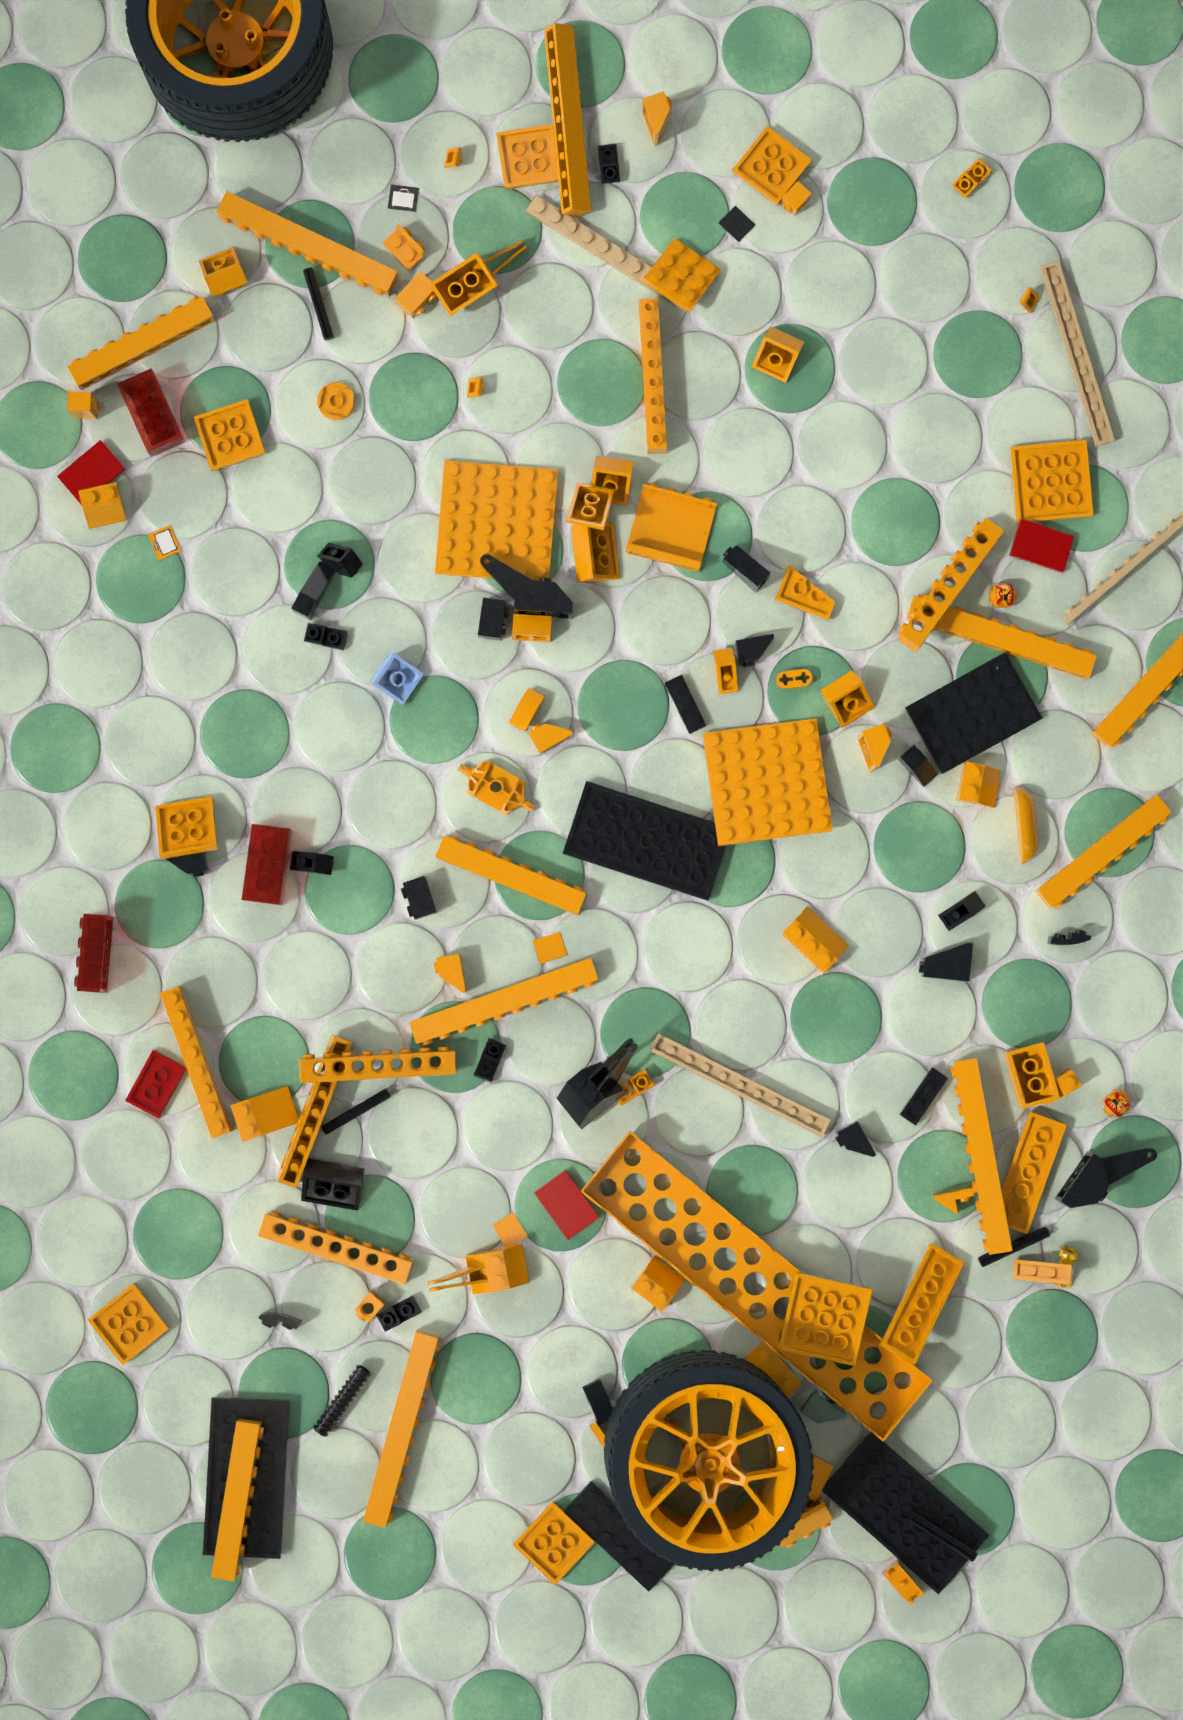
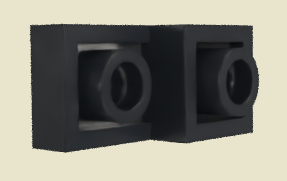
M617 144L599 145L598 156L601 183L620 182Z
M308 623L304 642L344 651L348 632Z
M1075 930L1074 933H1069L1068 939H1066V935L1055 933L1054 937H1048L1047 944L1060 946L1079 944L1091 940V936L1086 935V931Z
M488 1038L473 1076L491 1083L506 1045Z
M412 1295L376 1314L386 1332L419 1315L422 1311Z
M275 1312L262 1313L258 1318L262 1320L261 1323L266 1327H276L281 1321L283 1322L282 1326L289 1330L297 1329L302 1321L293 1316Z
M598 1379L582 1388L598 1425H601L608 1421L613 1407L601 1380Z

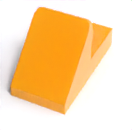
M967 1187L932 1196L934 1200L958 1215L955 1200L958 1199V1202L970 1200L969 1197L974 1196L973 1188Z

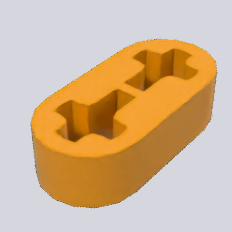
M806 669L783 671L778 674L776 684L781 689L807 687L812 681V674ZM802 673H805V676L809 677V679L806 680V683H803L802 680H796L795 678L801 677ZM786 675V678H793V681H788L787 685H784L779 679Z

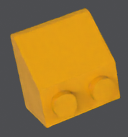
M664 91L642 99V114L654 146L659 144L669 123L670 114H672L671 100L669 96H665Z
M234 247L199 260L203 276L212 297L223 295L226 291L240 288L248 283Z
M770 326L763 338L752 368L786 383L804 345V341Z
M596 456L591 485L613 489L612 503L627 506L634 461Z
M116 482L78 491L89 529L126 521Z
M853 671L848 672L820 690L827 706L842 728L874 708L863 682Z
M964 762L956 801L994 808L1001 770L982 764Z
M654 1255L631 1285V1289L663 1312L685 1278Z

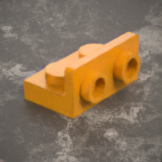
M398 224L396 226L397 230L383 241V245L410 271L425 257L423 251L425 248L418 240L415 242L411 238L412 234L405 226L402 228Z

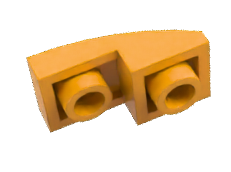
M978 158L951 186L966 198L992 173V170Z
M528 688L516 707L509 724L526 732L535 719V714L545 701V696Z
M645 1069L620 1084L626 1094L617 1101L622 1106L655 1086Z

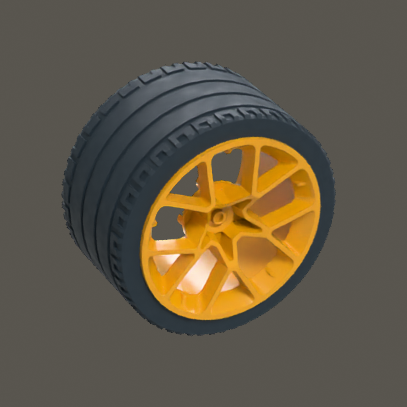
M126 0L125 21L128 28L129 41L150 89L159 104L162 105L167 113H170L173 119H176L182 126L186 125L187 129L193 130L199 135L203 134L207 138L212 137L218 141L223 139L225 142L230 140L249 142L251 139L260 140L261 137L267 138L269 137L268 135L277 134L282 129L284 131L290 124H295L298 118L301 119L303 114L310 110V106L316 103L317 97L321 95V90L325 87V82L329 78V70H331L333 59V35L325 0H278L277 5L263 26L248 14L241 12L245 0H236L232 10H229L222 0H212L221 11L219 16L210 24L206 35L183 16L185 9L194 0ZM287 7L293 17L291 30H272ZM177 24L196 37L199 42L174 50L173 43ZM269 40L286 41L278 54L267 64H263L260 56L263 43ZM209 51L211 57L216 62L217 71L210 76H205L187 68L179 60ZM247 67L252 71L250 74L230 78L237 68Z
M691 1350L690 1352H680V1355L673 1354L670 1357L661 1359V1362H655L650 1367L645 1368L644 1372L641 1375L638 1374L617 1399V1405L613 1407L608 1419L609 1425L606 1426L604 1438L605 1470L616 1507L626 1526L635 1538H639L640 1543L647 1547L649 1551L657 1553L658 1557L667 1560L669 1563L674 1562L677 1566L687 1567L691 1570L693 1568H697L698 1571H714V1569L724 1571V1569L728 1568L731 1570L735 1569V1566L742 1567L749 1562H755L754 1559L758 1557H764V1554L773 1551V1547L779 1546L781 1541L789 1536L790 1530L793 1531L795 1524L801 1518V1512L805 1511V1505L809 1500L808 1494L812 1490L811 1485L814 1477L812 1474L814 1470V1458L811 1452L812 1445L809 1434L806 1431V1426L795 1406L768 1374L755 1367L754 1364L743 1358L739 1359L733 1354L717 1353L714 1350H700V1352ZM716 1398L728 1400L732 1403L727 1436L716 1433L698 1434L697 1402L700 1399ZM686 1403L690 1404V1433L664 1421V1418L669 1413ZM740 1406L747 1408L762 1421L763 1426L736 1436ZM657 1427H661L687 1441L681 1452L680 1464L677 1469L649 1462L645 1458L648 1442ZM769 1434L770 1458L768 1468L745 1473L740 1467L739 1455L736 1450L737 1446L762 1435ZM644 1469L673 1476V1479L653 1497L646 1485ZM763 1479L756 1492L748 1484L749 1481ZM682 1482H686L692 1489L700 1492L703 1499L692 1517L677 1514L660 1504ZM731 1484L742 1486L750 1498L737 1509L722 1515L716 1504L717 1494L727 1489ZM711 1508L715 1517L702 1518L706 1510Z

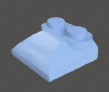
M391 652L375 672L371 684L403 705L424 673L394 652Z

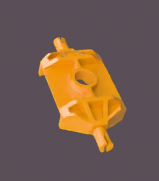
M488 760L482 762L474 769H470L462 763L460 764L458 771L469 777V795L504 815H508L519 806L530 812L533 811L532 808L535 805L524 798L525 781ZM494 782H499L502 785L501 790L497 793L491 791V784Z

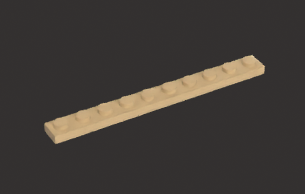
M536 195L526 210L527 214L683 312H686V310L643 282V278L652 267L569 215H562L561 210Z
M1058 260L1041 265L1040 271L1095 447L1114 442L1113 432L1060 262Z
M1183 511L1179 513L1182 517L1177 521L1173 518L1165 525L1167 529L1163 533L1158 531L1151 537L1153 542L1148 546L1144 543L1136 551L1139 554L1134 558L1130 555L1123 561L1122 564L1124 566L1120 570L1115 568L1109 573L1108 577L1110 579L1105 583L1101 580L1093 588L1096 591L1091 595L1087 592L1079 599L1081 603L1077 607L1072 605L1064 612L1066 616L1063 618L1065 623L1068 625L1183 526Z
M659 1033L650 1048V1051L821 1137H823L831 1121Z

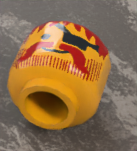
M996 583L992 588H989V602L995 608L1012 607L1014 601H1017V589H1013L1011 583Z
M1114 1089L1102 1100L1104 1105L1102 1110L1110 1118L1113 1115L1120 1118L1130 1109L1131 1098L1123 1090L1120 1089L1118 1091Z

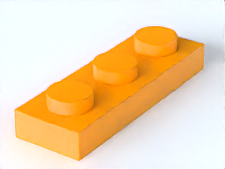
M1015 1260L1013 1279L1072 1286L1074 1266Z

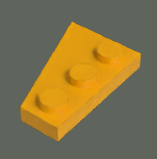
M790 564L788 565L775 600L828 621L835 601L809 582Z

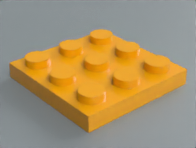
M552 124L496 132L505 190L559 182Z
M766 126L732 169V172L777 206L782 197L791 189L810 165L812 159L770 127Z
M674 238L645 275L643 282L690 313L720 274L721 269Z
M248 399L194 416L212 472L266 454Z
M212 796L155 806L159 856L161 859L218 850Z
M135 1283L131 1284L87 1319L122 1365L126 1364L169 1329L168 1325Z
M763 1341L744 1358L768 1374L788 1398L803 1385L796 1375ZM749 1411L759 1423L762 1422L755 1414Z
M552 1500L512 1545L556 1585L595 1541Z

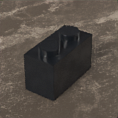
M483 597L478 638L501 641L502 636L506 635L507 625L503 624L504 617L508 618L509 606H506L505 600Z
M425 876L403 883L404 887L401 888L403 898L408 899L410 906H407L410 917L418 920L437 913Z

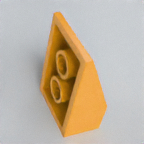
M577 482L566 523L604 530L612 508L614 490Z
M288 1086L230 1105L242 1142L297 1124L299 1119Z

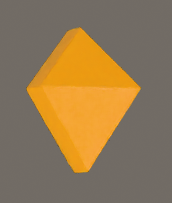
M460 147L448 149L444 168L457 167L463 163Z
M1028 287L1020 297V304L1028 313H1031L1039 296L1031 287Z
M483 378L469 379L467 398L481 396L485 391Z

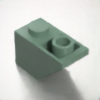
M813 1390L800 1409L803 1414L816 1423L844 1419L847 1416L841 1406L836 1402L833 1404L828 1401L829 1397L820 1390L818 1393Z

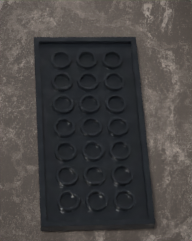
M586 781L562 854L709 901L726 846H718L715 822Z
M226 1397L211 1398L203 1555L215 1556L236 1421L241 1418L262 1422L261 1427L264 1428L262 1440L259 1439L258 1447H261L259 1459H256L255 1462L258 1471L256 1479L253 1478L252 1486H255L253 1498L249 1499V1505L252 1508L250 1517L246 1518L245 1525H248L247 1537H243L242 1544L245 1545L243 1557L281 1559L290 1401Z
M871 1431L828 1479L822 1490L823 1493L938 1595L965 1565L968 1559L908 1521L912 1512L917 1513L974 1551H977L990 1536Z

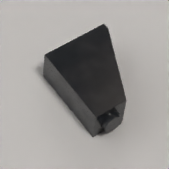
M737 545L734 548L730 546L723 553L724 558L722 562L755 593L769 579L771 573Z
M966 943L924 957L923 961L919 962L918 972L921 973V977L970 982L973 943Z

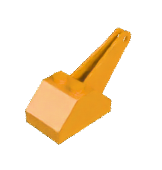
M523 239L486 260H483L480 253L477 252L430 283V286L450 316L499 285L494 274L528 247L525 245L492 271L488 268L487 263L516 248L524 242Z
M523 1244L468 1254L465 1256L467 1267L428 1281V1285H433L469 1274L470 1281L429 1288V1292L471 1285L473 1294L491 1293L530 1283Z

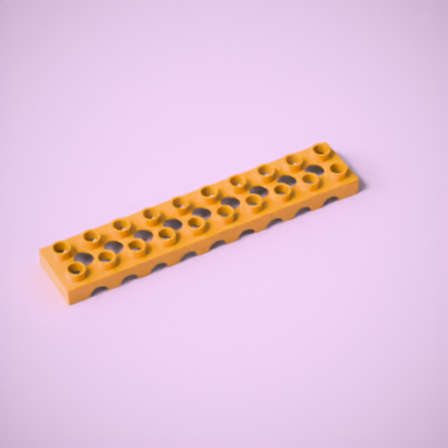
M628 1131L581 1189L585 1196L611 1215L620 1225L640 1239L654 1253L669 1263L683 1277L732 1315L741 1325L761 1339L776 1354L790 1363L805 1378L819 1387L834 1402L848 1411L883 1442L932 1382V1379L918 1367L879 1346L882 1338L866 1324L863 1329L856 1365L847 1370L838 1368L834 1361L826 1360L822 1367L814 1368L809 1363L810 1356L778 1349L779 1333L783 1328L784 1320L779 1319L775 1315L773 1307L779 1298L790 1297L795 1272H802L632 1131ZM636 1149L640 1152L641 1159L638 1164L629 1165L625 1162L624 1154L627 1150ZM632 1173L641 1174L647 1183L646 1190L639 1196H631L624 1189V1180ZM664 1173L670 1177L671 1183L667 1189L659 1190L654 1186V1178L658 1174ZM612 1179L616 1183V1191L611 1195H604L599 1189L601 1181ZM669 1198L676 1204V1214L671 1220L662 1221L655 1216L653 1208L659 1199ZM695 1198L700 1202V1210L696 1214L691 1215L685 1212L684 1203L687 1199ZM639 1203L646 1208L644 1218L635 1220L630 1216L629 1209L633 1204ZM695 1222L700 1223L706 1229L705 1241L697 1246L688 1244L683 1236L685 1227ZM719 1223H726L730 1227V1234L725 1239H718L714 1235V1227ZM665 1228H670L676 1233V1239L671 1244H663L659 1239L660 1232ZM722 1247L730 1248L736 1254V1263L729 1270H720L713 1261L715 1252ZM752 1247L758 1249L760 1259L754 1264L747 1263L744 1260V1252ZM694 1253H701L706 1258V1263L701 1269H694L689 1264V1259ZM758 1272L765 1277L766 1288L761 1294L751 1295L744 1289L743 1282L749 1273ZM780 1272L787 1273L790 1277L789 1285L782 1289L774 1285V1277ZM731 1278L735 1281L736 1287L732 1293L725 1294L720 1291L719 1283L722 1279ZM757 1302L762 1303L766 1308L764 1316L758 1319L751 1317L749 1314L750 1306ZM876 1347L879 1349L880 1357L876 1362L869 1363L864 1359V1352L867 1348ZM874 1371L882 1373L887 1380L885 1390L877 1395L870 1394L864 1387L866 1375ZM899 1372H906L910 1376L909 1384L902 1388L897 1387L894 1383L895 1375ZM851 1377L855 1380L856 1385L852 1392L844 1393L840 1390L839 1384L843 1378ZM875 1402L883 1403L886 1408L884 1415L879 1418L870 1415V1407Z

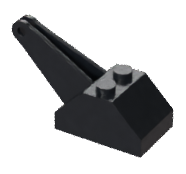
M484 554L480 558L481 566L515 601V614L572 619L573 602L556 582L551 581L550 578H540V580L533 581L489 554Z
M632 1038L626 1040L604 1063L599 1062L580 1070L566 1082L556 1099L581 1129L626 1094L618 1081L638 1048V1045L634 1043Z
M1143 1148L1100 1158L1096 1154L1087 1151L1054 1199L1069 1208L1098 1204L1099 1201L1102 1202L1106 1198L1109 1185L1154 1161L1157 1158V1152L1153 1148Z

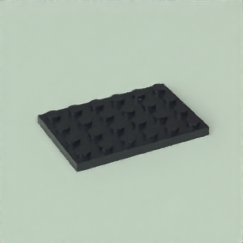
M1005 652L905 707L907 714L941 774L1043 719Z

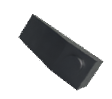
M319 561L292 605L291 609L293 612L311 620L336 571Z

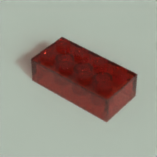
M152 368L117 383L147 453L151 457L186 442Z
M252 824L241 900L282 906L293 830Z
M83 913V917L80 918L79 927L82 929V936L78 938L80 956H77L76 967L79 969L78 975L74 979V986L77 987V991L107 993L113 916Z

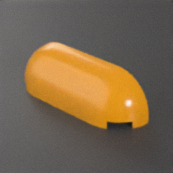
M1013 788L1020 864H1023L1034 858L1039 847L1035 802L1031 794L1026 790Z

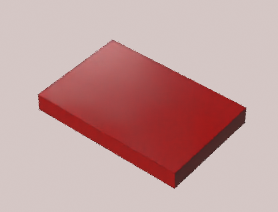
M99 440L57 477L81 504L79 490L109 484L126 469L105 444Z
M1020 519L1009 556L1064 573L1074 536Z
M152 1050L125 1101L160 1119L187 1068Z
M566 1170L534 1192L567 1240L599 1218Z

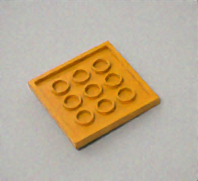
M1087 440L1010 447L1016 524L1020 519L1039 522L1094 516Z
M795 1272L778 1349L855 1366L872 1289Z

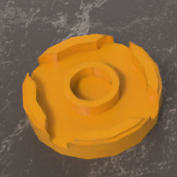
M332 382L320 390L317 396V404L320 412L326 418L342 420L353 412L355 397L347 385L341 382Z

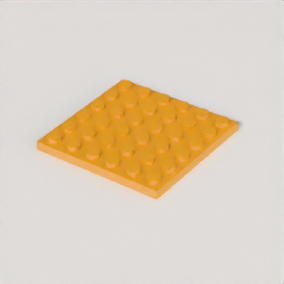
M444 460L435 574L493 579L480 563V558L484 554H489L533 581L540 580V578H549L558 469Z
M817 719L702 734L718 846L833 831Z

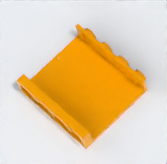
M654 483L643 484L625 553L699 572L717 503L707 497H703V499L696 498V495L692 493H677V490L673 488L661 489L658 488L659 485Z

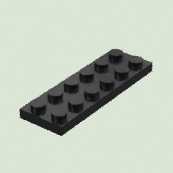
M591 1482L564 1509V1512L648 1592L675 1564L658 1557L657 1553H652L647 1547L643 1546L640 1543V1539H636L626 1526L616 1505Z

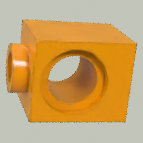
M797 181L782 197V207L788 213L792 212L796 215L810 200L812 193Z
M371 1290L355 1308L356 1316L363 1322L366 1320L370 1322L386 1302ZM371 1303L374 1306V1311L366 1312L364 1304Z

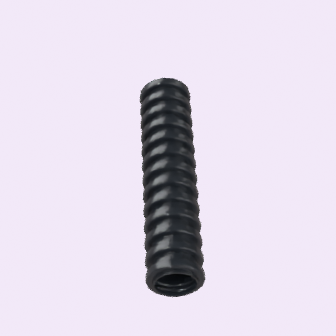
M361 1365L356 1366V1370L352 1371L353 1375L349 1376V1380L345 1381L346 1384L342 1385V1390H339V1394L335 1395V1400H332V1404L327 1406L328 1410L325 1409V1414L320 1416V1420H317L318 1424L314 1425L313 1428L318 1434L323 1437L328 1436V1431L331 1432V1427L336 1425L335 1421L338 1422V1417H341L343 1415L342 1412L346 1411L345 1407L350 1405L349 1402H352L353 1397H356V1392H359L360 1387H363V1382H366L367 1377L371 1376L365 1367Z

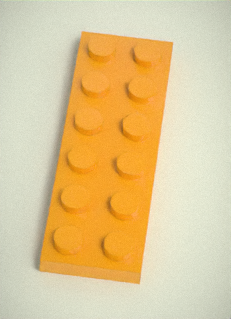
M1031 1111L1028 1113L1001 1188L1008 1227L1028 1234L1067 1126Z
M930 1243L879 1346L914 1365L965 1262Z

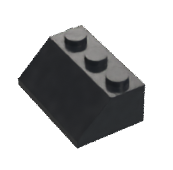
M308 1158L303 1173L301 1201L358 1211L365 1168Z

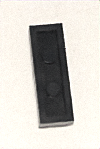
M681 674L665 682L666 688L689 735L706 727V723L683 675Z
M931 1067L899 1115L916 1126L948 1077Z

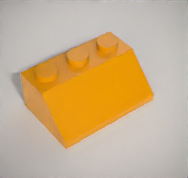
M607 523L604 530L581 525L571 526L577 583L619 580L614 524Z
M884 723L863 730L857 736L869 772H873L879 767L891 742V731L889 727H885Z
M808 906L781 933L821 973H825L849 946Z
M1044 1042L1003 1052L1018 1108L1025 1109L1060 1099Z
M819 1496L817 1502L812 1500L806 1503L805 1511L800 1514V1520L795 1524L793 1531H789V1536L781 1541V1547H791L797 1543V1539L801 1537L804 1539L814 1534V1530L818 1528L824 1529L831 1525L830 1522L833 1521V1518L821 1496Z

